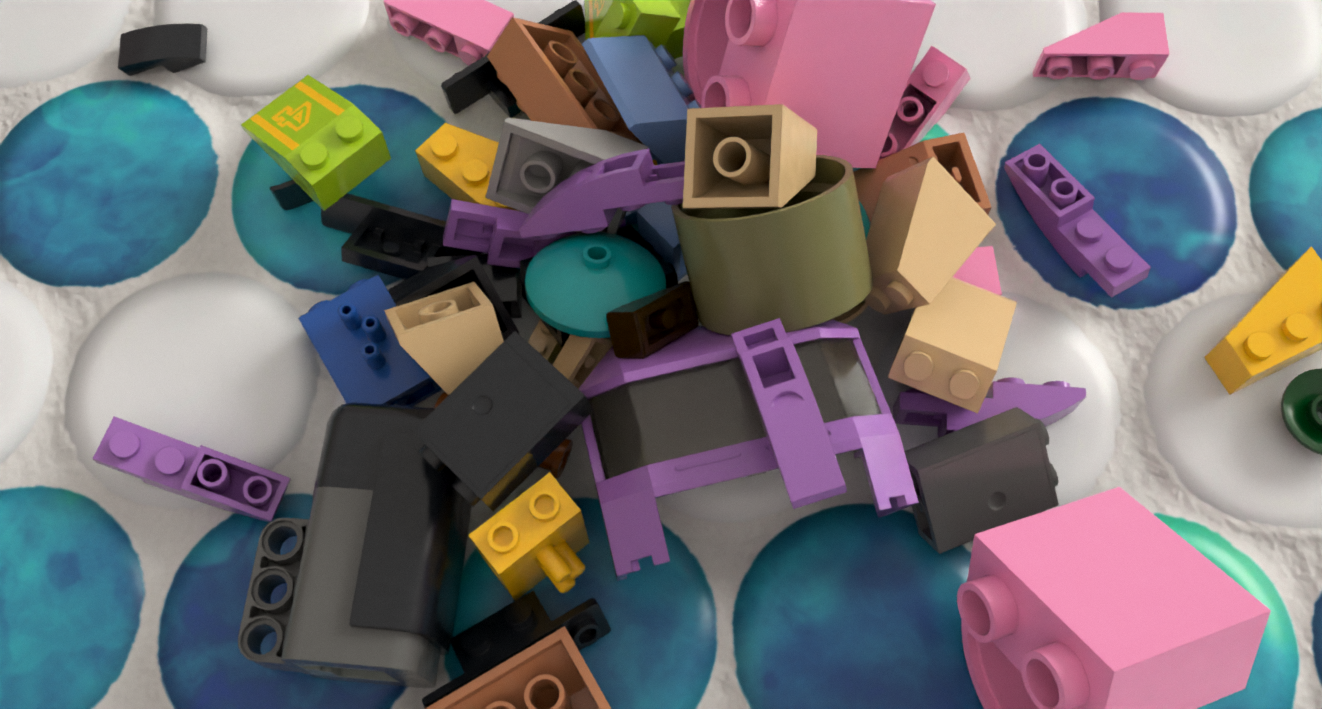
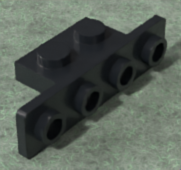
M574 0L563 8L556 10L553 14L540 21L539 24L572 31L578 38L585 33V18L582 5L577 0ZM487 55L462 71L455 73L441 84L448 106L454 114L461 112L488 94L510 118L522 112L517 106V100L510 89L497 77V71L487 58Z
M347 193L325 211L321 209V220L324 226L352 234L341 247L343 262L403 280L428 267V257L484 254L483 252L443 246L446 221Z
M533 590L451 638V645L464 674L423 697L422 703L424 708H427L564 626L579 651L594 644L598 639L611 631L595 598H590L551 621Z

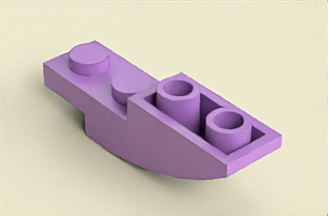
M1041 144L1005 162L1004 169L1027 211L1058 254L1079 278L1089 274L1112 298L1148 277L1151 267L1092 209L1095 197Z
M648 148L624 153L584 168L559 183L533 207L519 229L521 238L539 236L540 239H552L565 232L580 230L585 234L596 233L609 226L618 208L622 211H633L643 207L645 204L664 201L668 205L683 203L685 161L654 165L650 149Z
M451 199L443 234V246L488 253V264L520 268L521 260L533 257L548 244L577 232H565L552 239H540L539 236L521 238L519 229L529 214L511 209ZM625 220L623 221V223H622V225H621L620 228H623V227L626 226Z
M780 318L732 333L731 336L759 411L766 437L793 509L846 493V484L813 392L791 337L787 336Z
M1002 378L992 382L978 414L918 389L911 388L906 392L899 393L893 405V419L895 424L938 427L939 438L1018 407L1035 419L1041 420L1046 427L1072 413L1086 398V388L1070 387V384L1064 381H1049L1042 385L1025 384L1024 380L1020 378Z
M115 416L92 458L98 464L140 478L146 484L266 522L273 521L291 481L289 477L202 445L200 448Z

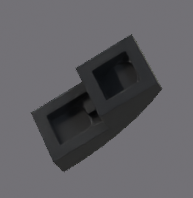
M166 24L123 33L120 38L118 69L128 76H132L162 65L172 73H176L205 63L208 28L203 24Z

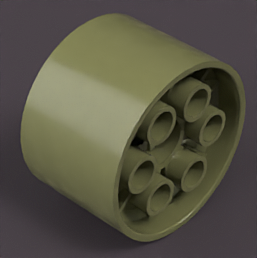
M816 155L815 177L782 208L684 209L683 203L671 205L699 322L713 332L731 335L732 333L780 318L786 333L808 328L831 320L851 310L861 303L873 288V276L853 167L844 159L834 156Z

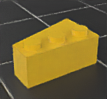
M444 123L415 150L424 176L451 199L516 210L485 198L499 142Z
M1312 246L1279 277L1267 292L1260 297L1251 309L1204 357L1229 395L1322 350V260Z

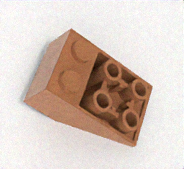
M965 133L921 141L879 160L876 168H861L854 171L858 199L867 212L870 222H872L881 187L886 178L931 157H934L988 215L992 207Z

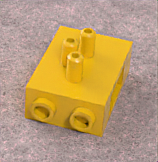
M550 472L468 535L487 566L514 601L518 600L546 577L550 579L560 593H566L575 586V578L585 571L584 563L576 555L578 551L590 543L582 512Z

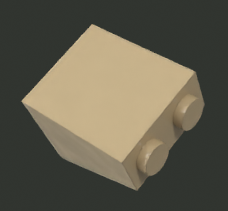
M783 104L687 109L683 208H782L815 177L817 129Z
M934 157L888 176L881 187L866 239L873 276V288L864 300L871 308L884 315L929 305L996 225Z
M952 277L929 305L914 308L897 348L888 378L978 414L997 372L1017 302Z
M475 282L384 310L400 346L448 395L504 342L493 304Z

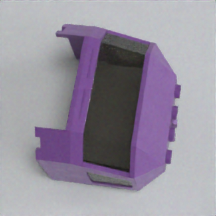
M831 319L808 328L787 332L786 334L791 337L808 379L835 455L854 451L855 459L862 457L878 518L919 503L899 431L861 341L858 328ZM698 326L644 359L618 358L612 346L579 388L593 409V412L581 423L617 581L627 579L628 573L639 571V559L652 556L654 566L670 562L656 498L746 476L752 477L765 474L767 471L778 469L731 335L719 334L704 326Z

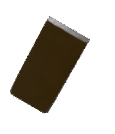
M689 281L681 282L632 301L606 314L616 357L624 359H644L699 326Z

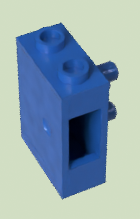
M379 275L355 282L345 293L330 301L325 300L316 303L309 309L308 313L300 316L298 319L346 404L355 402L413 407L443 389L400 346L384 311L396 307V304Z

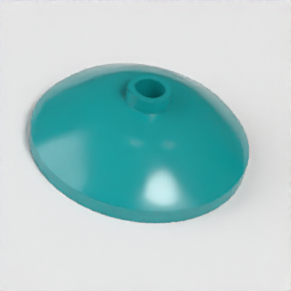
M605 232L591 234L576 233L548 244L533 257L525 275L526 296L534 312L547 324L562 332L587 338H610L606 319L608 312L666 289L664 271L658 260L648 250L630 239Z

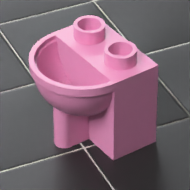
M691 0L686 16L683 37L684 77L693 90V93L689 96L690 101L692 102L696 99L700 103L701 108L783 104L817 129L816 155H827L844 159L853 168H876L936 4L931 0Z
M1120 487L974 534L967 582L961 584L957 592L964 655L972 683L984 709L1200 708L1246 688L1271 612L1268 607Z

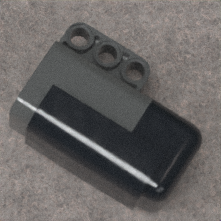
M353 402L342 404L332 412L327 422L312 496L313 504L310 518H277L264 527L259 537L238 635V647L241 654L248 660L272 670L301 672L322 679L416 688L435 687L440 655L449 654L472 509V505L452 486L459 477L447 466L439 473L418 452L425 444L412 431L435 408ZM297 536V543L292 551L281 555V547L286 539ZM287 583V592L282 600L271 604L273 590L277 586ZM276 632L277 641L271 651L262 654L260 651L262 640L266 635Z

